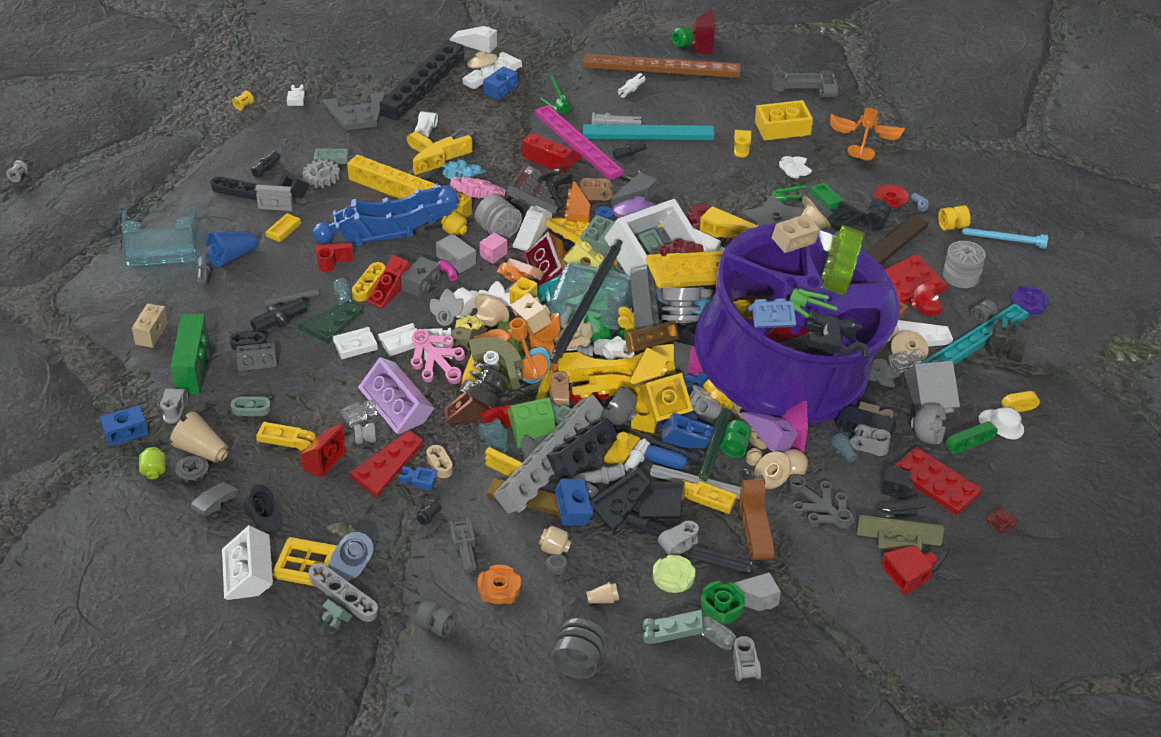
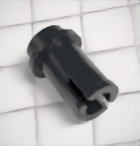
M432 500L423 510H419L416 516L417 521L422 525L430 524L432 518L442 509L440 503Z

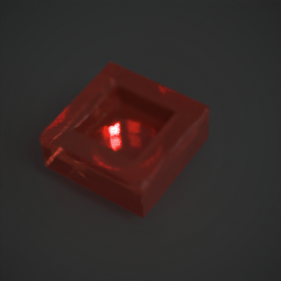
M1001 507L989 514L986 521L1002 534L1015 526L1018 519L1004 507Z

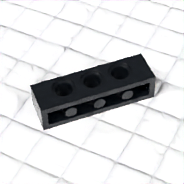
M609 418L594 420L546 455L555 476L569 478L577 473L576 470L587 466L590 459L599 457L602 450L611 448L613 446L612 443L617 440V433Z

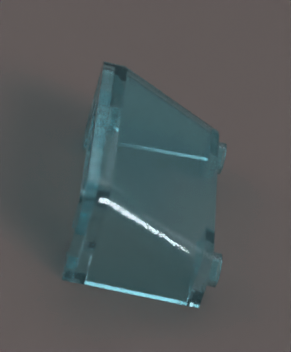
M574 262L568 263L563 268L548 303L550 315L556 313L559 316L563 315L566 312L567 306L577 308L598 268ZM609 271L588 311L601 313L600 319L602 324L607 328L618 330L620 328L618 324V318L620 317L618 310L623 306L628 307L631 311L633 309L631 278L627 274Z

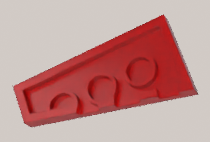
M408 430L352 470L350 478L378 499L382 494V490L392 483V478L402 471L403 465L409 462L423 446V439Z

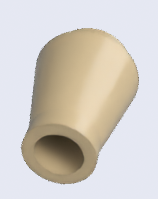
M608 582L586 592L589 605L614 603V601L619 600L616 583L610 584Z

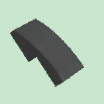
M225 482L220 483L197 497L191 503V508L201 515H210L212 512L221 510V502H227L229 499L237 497L238 489Z

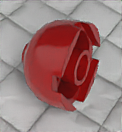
M932 279L918 284L913 291L914 298L910 299L913 309L917 308L919 313L926 317L942 314L938 294L934 290L936 288Z

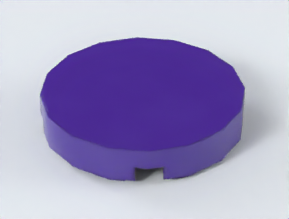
M1023 286L1019 287V290L1015 289L1013 291L1011 304L1015 303L1027 311L1028 315H1037L1046 310L1048 297L1046 294L1043 295L1038 288Z

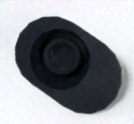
M257 484L253 486L244 500L245 514L254 520L262 530L266 532L277 531L281 526V516L272 492L264 485Z

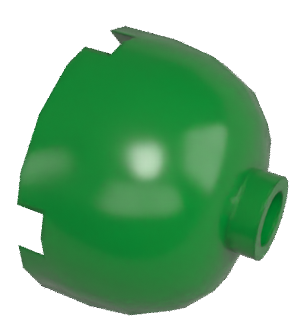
M721 581L709 583L703 589L701 596L702 612L712 623L728 625L735 622L741 616L745 606V594L740 587L731 582L727 585L721 584Z

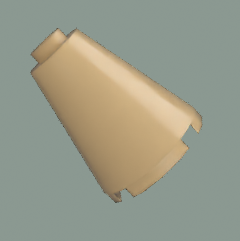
M192 411L185 416L188 418L184 422L180 420L171 434L170 440L173 441L171 445L215 463L223 461L228 455V446L198 413Z

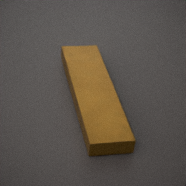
M675 321L661 323L624 334L628 353L679 339Z
M494 478L487 491V497L496 499L493 494L505 481ZM537 490L539 493L526 503V508L560 516L556 495L553 493Z

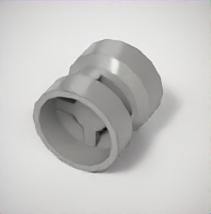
M368 423L364 427L360 424L354 425L356 444H362L365 440L370 443L376 442L374 423Z

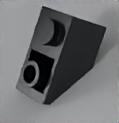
M285 169L277 185L291 187L292 195L302 199L310 184Z

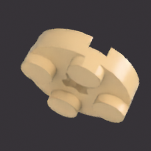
M582 320L566 350L579 345L585 346L591 342L590 338L593 335V329L589 322L585 324ZM564 329L561 330L559 335L556 337L557 342L560 339Z

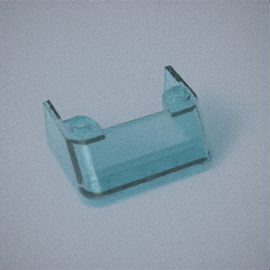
M191 205V217H181L177 220L176 227L140 229L139 223L132 220L128 221L127 211H123L121 230L124 258L127 265L138 266L189 262L198 257L199 226L195 205Z

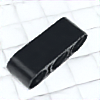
M844 406L836 420V426L841 431L855 435L856 426L862 424L888 431L890 433V440L896 428V422L892 418L853 406Z

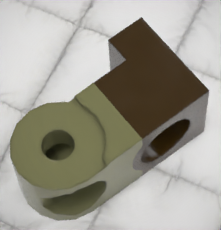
M459 327L453 329L451 332L454 340L453 348L460 347L465 351H471L469 340L474 339V336L486 333L487 328L480 327L479 330H466Z

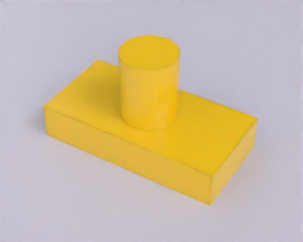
M622 431L617 435V440L604 456V462L613 466L622 462L624 465L629 458L630 451L634 450L640 438Z

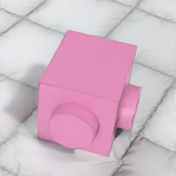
M495 232L480 242V256L491 263H495L507 254V239Z

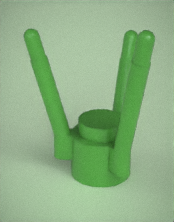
M794 289L789 300L793 301L794 310L801 313L807 319L809 314L801 309V306L805 308L807 302L834 311L838 309L830 304L809 298L810 296L829 299L828 295L808 292L802 289Z

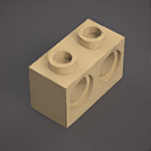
M805 214L777 223L771 238L784 253L814 244L820 228Z

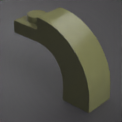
M480 337L469 340L475 366L486 364L484 362V355L488 351H494L499 355V364L508 370L512 388H521L519 380L522 379L520 371L524 370L521 357L513 345L496 337Z

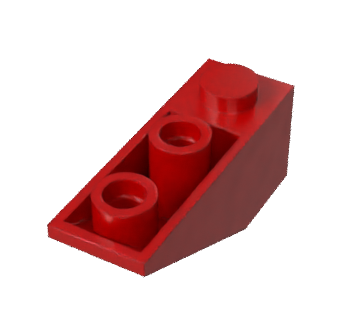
M393 255L367 302L383 309L402 290L401 276L411 267V264L407 260Z

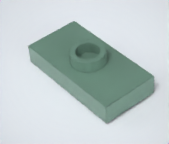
M315 149V162H318L319 159L321 161L328 159V162L334 161V164L348 163L349 149Z

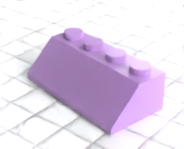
M381 357L358 386L396 434H401L423 424L434 410L432 404L395 362Z

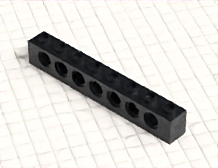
M450 40L442 44L379 102L380 116L395 121L404 116L410 108L464 59V45Z

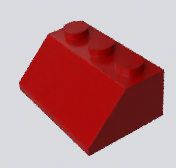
M530 133L522 140V157L551 169L563 166L564 169L560 172L563 174L582 158V154L534 133Z

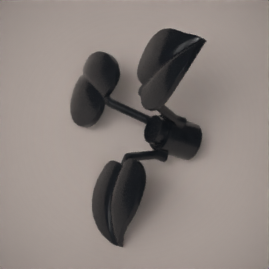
M563 166L543 174L537 180L538 183L546 180L552 194L551 199H554V205L558 207L556 212L563 208L564 205L559 199L555 188L563 184H572V176L568 173L550 184L549 180L564 169ZM509 195L505 199L509 202L514 198Z

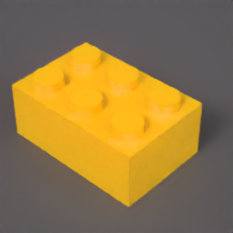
M803 100L756 105L755 123L763 140L811 135L813 118Z

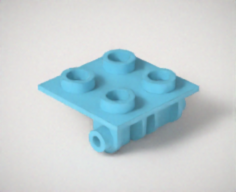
M460 159L442 165V167L446 168L443 170V175L449 179L452 177L473 178L475 175L487 172L481 169L479 165H469L467 161Z

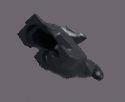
M811 310L806 329L820 332L821 336H816L814 332H808L805 342L807 346L823 350L827 353L852 354L856 350H860L864 358L869 355L867 345L856 342L857 338L855 335L857 331L862 329V325L857 324L852 317L839 320L834 317L818 316L815 311ZM842 336L855 343L846 347L843 344Z

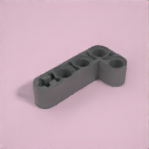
M648 265L632 268L630 270L636 330L664 323L659 319L655 279Z

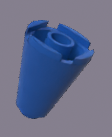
M211 232L206 237V247L209 246L210 252H207L215 267H223L256 250L258 245L257 236L251 232Z

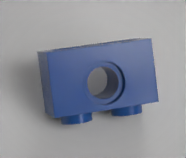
M504 66L483 80V93L494 99H501L518 87V73Z
M139 405L100 417L109 447L149 435L146 420Z
M561 479L555 489V495L562 524L586 526L589 519L593 516V506L590 505L589 490L586 488L584 479Z

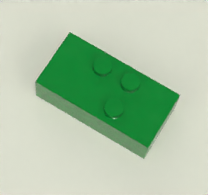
M181 314L170 366L175 389H186L188 395H200L206 360L210 358V340L205 314Z

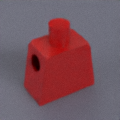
M910 546L884 553L882 568L902 593L907 595L930 579L933 569L932 565L937 563V558L933 552L924 555L918 547Z

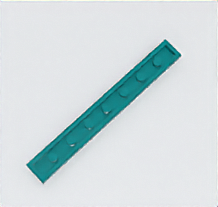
M583 124V135L587 139L714 140L713 126Z
M1014 303L920 364L953 361V365H955L1028 318L1029 313Z

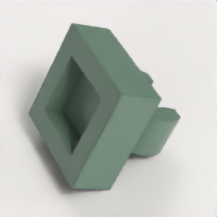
M329 599L323 605L328 611L324 613L322 619L328 622L333 617L330 625L334 628L340 625L341 619L349 622L353 616L339 604Z

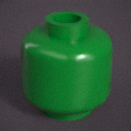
M680 27L673 31L671 39L676 47L691 46L694 34H692V30L689 27Z

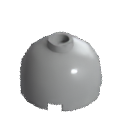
M926 405L912 418L911 428L914 429L919 440L937 445L942 442L945 434V426H942V420H946L944 407Z

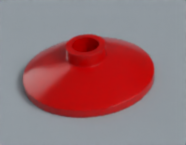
M887 184L876 188L874 198L885 200L891 207H899L907 203L908 193L899 186Z

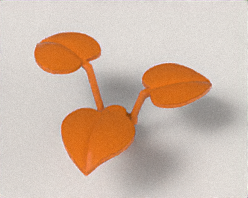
M866 108L864 115H861L857 124L854 121L840 118L833 114L830 116L831 127L842 133H850L851 130L855 131L861 122L866 129L861 147L851 145L847 149L849 155L863 160H872L875 156V152L872 149L864 148L869 128L875 126V132L879 133L880 137L888 140H898L905 128L878 125V111L873 108Z
M559 314L549 315L551 323L536 333H533L528 328L524 319L515 318L510 322L511 329L508 330L509 335L502 329H494L474 336V339L496 337L510 343L513 336L516 340L522 341L527 359H522L524 370L520 371L521 376L524 379L530 380L540 379L548 371L547 359L541 354L530 357L525 338L529 333L534 339L539 338L541 341L555 339L560 333Z

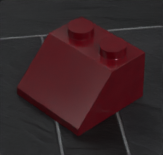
M713 10L697 17L695 25H692L694 38L691 40V47H694L695 53H713L715 34Z

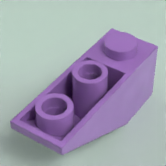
M741 413L747 424L754 429L758 437L766 443L772 452H785L790 449L798 435V432L787 420L767 414Z

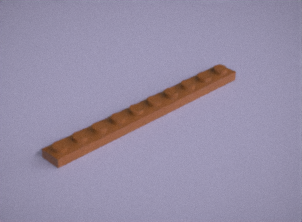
M585 54L584 68L740 78V63Z

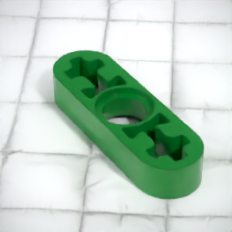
M991 421L984 422L950 436L945 442V447L952 454L962 452L993 439L998 429Z

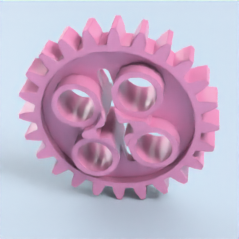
M452 177L450 186L454 190L479 199L486 198L491 194H498L504 198L506 193L504 188L492 184L490 181L478 178Z

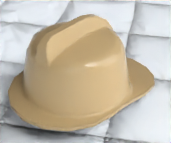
M804 196L802 202L805 210L802 215L807 214L819 228L831 229L829 221L819 212L812 201Z
M484 295L476 296L475 305L478 310L476 316L483 324L492 327L497 324H504L509 320V311L501 301Z

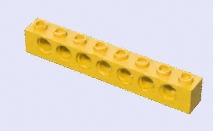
M356 155L347 163L349 180L398 199L414 194V191L418 188L425 190L433 188V185H435L432 182L360 155ZM457 192L459 202L457 208L451 212L456 211L467 219L472 214V197Z

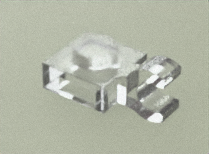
M921 348L914 350L911 354H908L907 351H902L889 355L888 361L896 374L905 372L915 364L921 363L923 361L921 356L925 354Z
M369 400L362 405L356 402L340 410L341 416L349 427L367 420V415L374 416L378 413L374 408L376 404L373 400Z

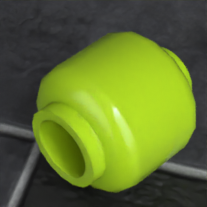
M155 447L145 449L139 455V472L148 479H157L166 472V455Z

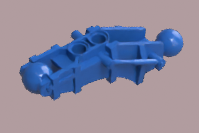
M437 183L433 185V188L425 190L418 188L414 191V194L390 201L387 197L382 199L383 202H365L353 199L351 200V206L339 212L333 211L335 222L331 224L319 222L316 224L312 235L318 243L326 244L331 242L335 232L339 231L348 243H356L358 247L362 246L363 242L368 241L379 242V240L412 237L413 230L424 225L426 222L433 224L436 220L450 215L451 211L457 208L459 196L451 186H439Z

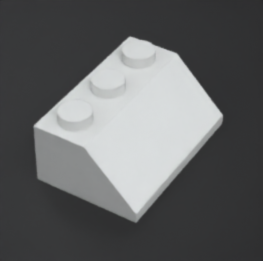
M247 526L222 548L224 599L227 600L259 596L273 584L269 534L252 526Z

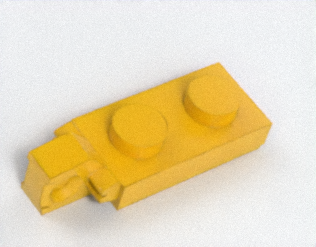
M685 481V497L689 500L730 514L737 500V494L701 481L698 483Z

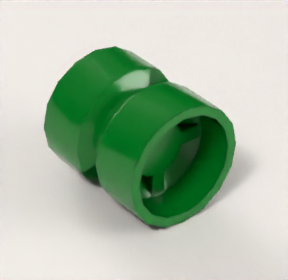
M740 420L729 422L721 442L722 452L731 458L744 456L752 434L751 427Z

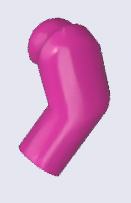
M445 260L439 261L440 272L445 270L449 280L455 281L458 278L455 267Z

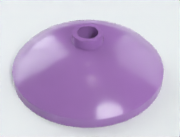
M636 196L635 199H628L616 204L612 210L615 216L621 218L655 206V204L645 200L644 197Z

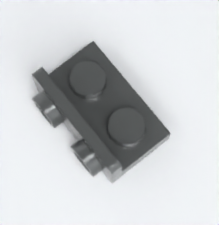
M275 342L237 346L236 356L239 371L277 366Z

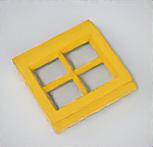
M289 537L275 565L272 578L315 586L309 580V573L303 572L305 566L320 563L329 568V560L337 546ZM292 549L307 552L304 559L289 556ZM311 553L326 555L324 563L308 559ZM287 561L302 564L299 571L284 569Z

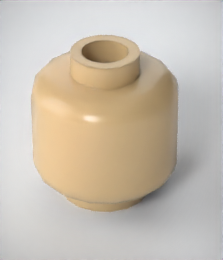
M550 526L548 529L544 528L538 544L541 545L543 552L551 555H560L563 552H568L571 541L568 540L569 534L567 531Z

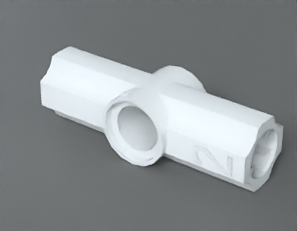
M619 336L612 340L598 339L594 342V353L605 356L608 360H613L616 357L631 358L634 356V352L628 353L626 341L622 340Z

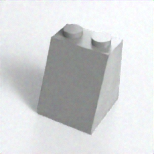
M953 361L915 364L904 372L916 413L926 405L943 406L945 414L954 413V410L960 407Z

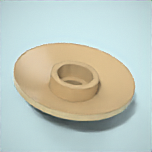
M484 51L476 53V57L472 58L467 63V66L469 68L485 67L497 61L498 57L495 54H485Z
M904 331L893 338L891 352L898 362L907 366L920 364L926 359L928 345L925 339L918 333Z
M782 452L768 453L757 463L754 478L763 479L765 489L779 487L790 475L792 465L789 457Z

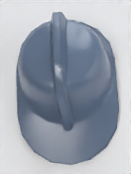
M351 532L345 535L331 555L329 568L346 581L356 578L373 554L371 539L361 532Z

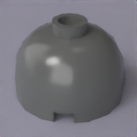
M622 385L600 418H609L613 425H622L627 420L631 422L638 413L635 411L637 406L635 394Z

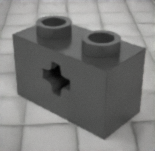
M421 256L401 276L402 290L421 297L440 279L439 263Z

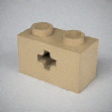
M529 293L510 305L516 318L524 319L528 328L533 333L551 323L549 318L551 313L545 304L542 306L540 300L537 297L533 298Z
M147 303L132 327L135 345L154 347L168 324L165 306Z

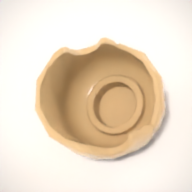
M788 449L783 452L789 457L792 465L788 478L793 475H805L808 467L806 455L797 449Z

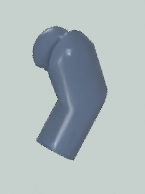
M917 193L912 194L911 200L917 203L918 210L921 212L926 211L929 208L928 199Z

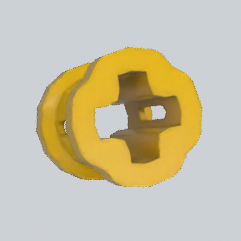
M244 91L241 96L232 99L233 106L237 110L242 111L246 105L254 102V98L250 92Z

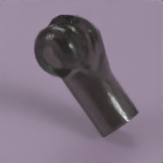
M751 468L743 471L745 480L763 479L766 484L764 476L754 475Z

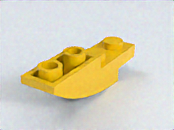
M469 135L458 139H453L450 136L426 147L413 159L414 174L417 175L442 167L446 160L471 153L472 138Z
M616 374L588 376L589 384L572 387L573 395H580L581 398L592 395V392H598V395L609 393V396H615L622 385L627 386L631 377ZM637 387L631 389V391L637 396L640 389Z

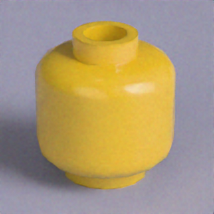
M456 211L451 212L448 216H444L441 221L442 229L450 235L454 234L456 237L460 234L463 236L468 229V226H466L467 219Z

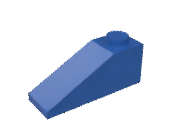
M673 413L662 425V442L684 448L721 449V442L725 431Z

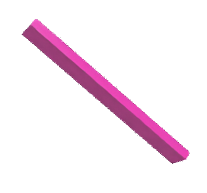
M549 105L535 110V115L574 150L582 154V157L607 179L612 180L623 175L624 170Z

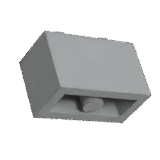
M454 234L436 242L437 257L453 265L457 272L462 273L476 265V250Z

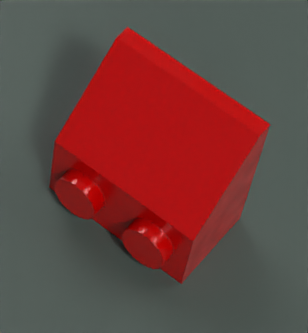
M337 424L324 430L300 454L302 469L322 478L346 454L342 424Z

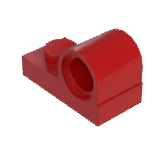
M352 243L316 245L319 270L329 272L335 268V262L353 261Z

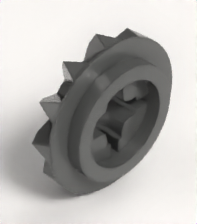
M192 455L181 459L177 463L175 470L180 480L185 479L186 482L194 480L196 482L197 478L203 479L204 474H208L209 465L205 458Z

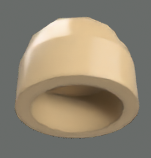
M757 448L749 449L746 454V462L752 466H756L762 458V453Z

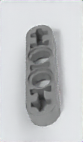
M317 563L310 567L309 580L313 585L365 622L376 619L378 605L374 600L326 565ZM315 573H323V577L321 575L315 576ZM332 583H338L341 585V587L338 590H332L329 588L330 584ZM348 595H355L358 599L355 602H348L345 598ZM364 608H365L366 610H369V609L371 608V609H372V612L367 611V612L365 613V612H364Z

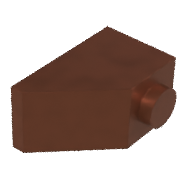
M470 387L444 408L445 422L448 424L477 422L481 419V412L490 409L488 397Z

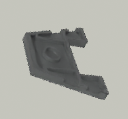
M370 93L371 103L369 104L362 103L360 105L339 107L337 98L323 99L322 104L345 131L377 127L380 118L379 102L385 98V93Z

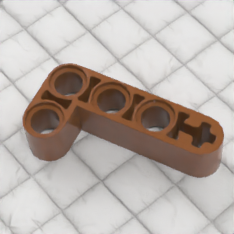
M763 479L742 480L740 510L751 560L774 559V545L764 505L765 483Z

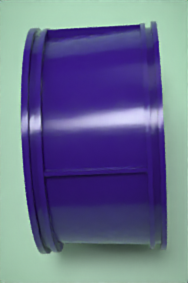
M777 223L751 228L734 238L722 254L716 277L717 290L713 299L702 312L695 330L694 345L698 361L713 385L727 396L728 399L749 412L781 418L790 408L802 401H807L808 424L835 419L839 416L844 406L854 407L860 400L869 380L874 355L885 346L895 330L899 318V300L895 287L885 270L871 255L855 243L831 231L820 228L814 244L784 253L771 238ZM794 289L828 295L829 299L810 296L809 298L838 308L836 311L807 302L805 308L801 306V309L808 314L813 310L818 316L834 317L839 320L852 317L857 324L862 325V329L857 331L855 335L857 338L856 342L867 345L869 355L864 358L862 352L856 350L852 354L834 353V356H820L785 347L766 337L774 328H755L754 319L747 322L738 312L733 300L748 296L766 295L772 296L770 302H774L776 299H786V301H789ZM795 311L796 325L789 327V330L793 334H799L802 327L806 328L808 319L798 311ZM842 336L843 344L846 347L855 343Z

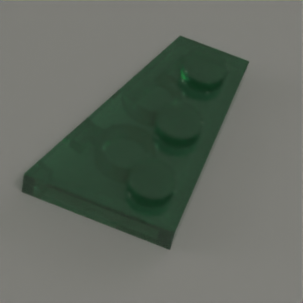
M346 301L298 324L299 330L329 344L333 340V336L339 335L363 314V307Z

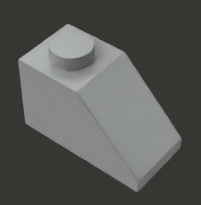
M770 572L734 583L744 592L745 606L748 608L762 611L779 605L781 591Z

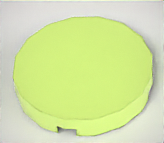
M668 555L664 559L660 558L653 567V580L664 591L672 593L683 592L694 583L695 568L688 559L682 556Z

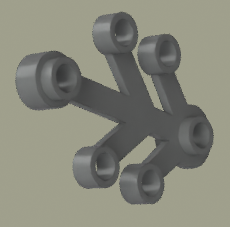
M793 475L790 477V490L796 494L801 493L813 502H794L792 505L793 514L802 515L804 511L827 512L829 514L819 515L817 513H810L807 523L811 527H816L819 523H834L839 528H849L853 525L854 517L847 510L846 506L847 494L844 492L836 493L834 502L838 505L837 510L832 506V484L829 481H822L820 483L819 491L822 493L821 498L805 486L806 480L803 476Z

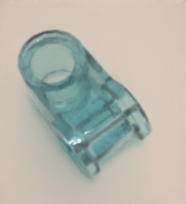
M494 418L492 422L486 424H478L479 434L488 447L503 454L508 451V433L498 418Z

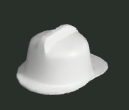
M1012 408L985 410L979 415L980 424L991 421L998 429L997 434L1004 438L1018 439L1024 433L1021 416Z

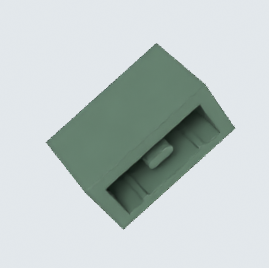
M596 215L581 234L580 239L588 242L596 253H600L605 257L610 246L604 237L615 222Z

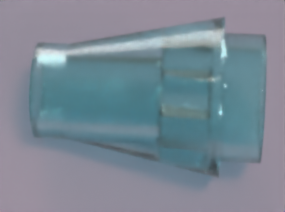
M344 278L335 280L332 290L337 296L340 305H349L351 303L350 283Z
M839 433L831 439V448L848 463L856 460L858 456L847 435Z

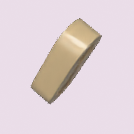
M440 445L430 446L426 453L427 461L431 468L437 470V477L439 478L450 477L453 473V464L446 451Z

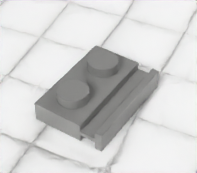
M256 186L258 209L293 210L291 187Z

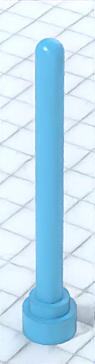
M971 228L962 229L964 235L1031 243L1042 249H1046L1048 235L1044 234L1032 237Z

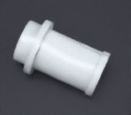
M488 351L484 355V362L487 364L489 372L497 373L500 370L499 355L494 351Z

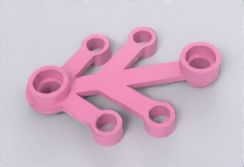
M424 329L416 330L412 336V342L416 346L414 357L411 359L412 367L416 370L423 367L421 356L424 348L428 354L425 370L422 372L423 380L425 382L433 381L434 361H436L446 373L448 382L458 384L462 379L460 369L451 367L442 356L454 357L455 360L460 361L465 357L464 350L460 347L451 349L454 345L451 335L432 336ZM431 343L443 344L445 348L433 347Z

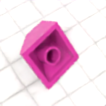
M807 401L800 402L787 410L785 415L781 416V419L787 420L798 432L790 449H797L803 453L808 431Z

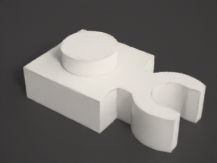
M292 85V91H288L287 106H304L305 92L303 85H300V88H295Z

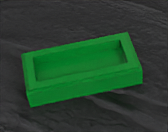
M824 182L810 187V193L829 210L838 208V203L844 202Z

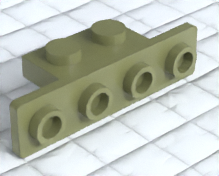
M865 515L859 516L857 535L878 538V548L886 551L916 546L921 551L922 544L940 546L942 545L944 534L943 525Z

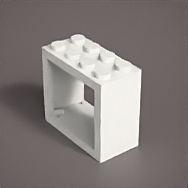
M675 199L618 218L604 237L609 246L616 239L623 242L617 259L630 281V270L647 264L645 261L647 255L634 235L638 232L662 224L672 242L675 239L682 238L685 241H694L703 245Z

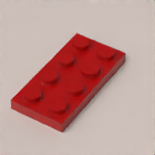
M915 447L893 466L911 471L910 480L914 481L913 487L956 516L982 493V488L918 447Z

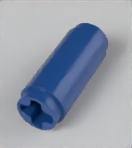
M648 445L645 453V458L649 461L677 470H684L687 463V457L683 454L655 445Z

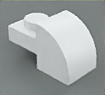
M462 287L453 293L455 299H463L464 303L461 313L456 317L461 318V316L471 315L472 309L477 308L475 298L479 292L468 291Z

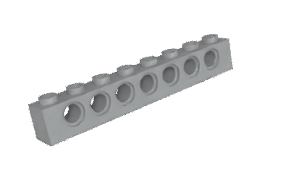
M594 395L581 399L493 494L508 514L524 510L527 507L526 503L528 500L533 499L539 493L537 490L550 481L549 477L554 474V471L546 455L594 420L602 419L600 416L604 409Z

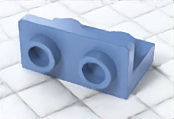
M759 299L749 306V311H753L755 328L794 327L796 325L793 301L776 299L774 302H767L766 299Z

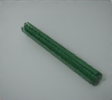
M722 407L716 419L698 477L703 479V481H708L711 477L731 411L726 407Z

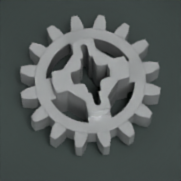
M319 159L318 162L313 160L312 164L307 163V167H304L302 171L303 179L309 182V186L314 184L315 188L318 186L324 188V185L331 186V183H336L340 176L338 164H334V161L328 162V159L325 161Z

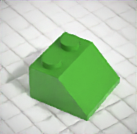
M549 397L512 405L508 409L517 449L521 448V440L525 435L532 440L544 435L547 437L555 428V418Z

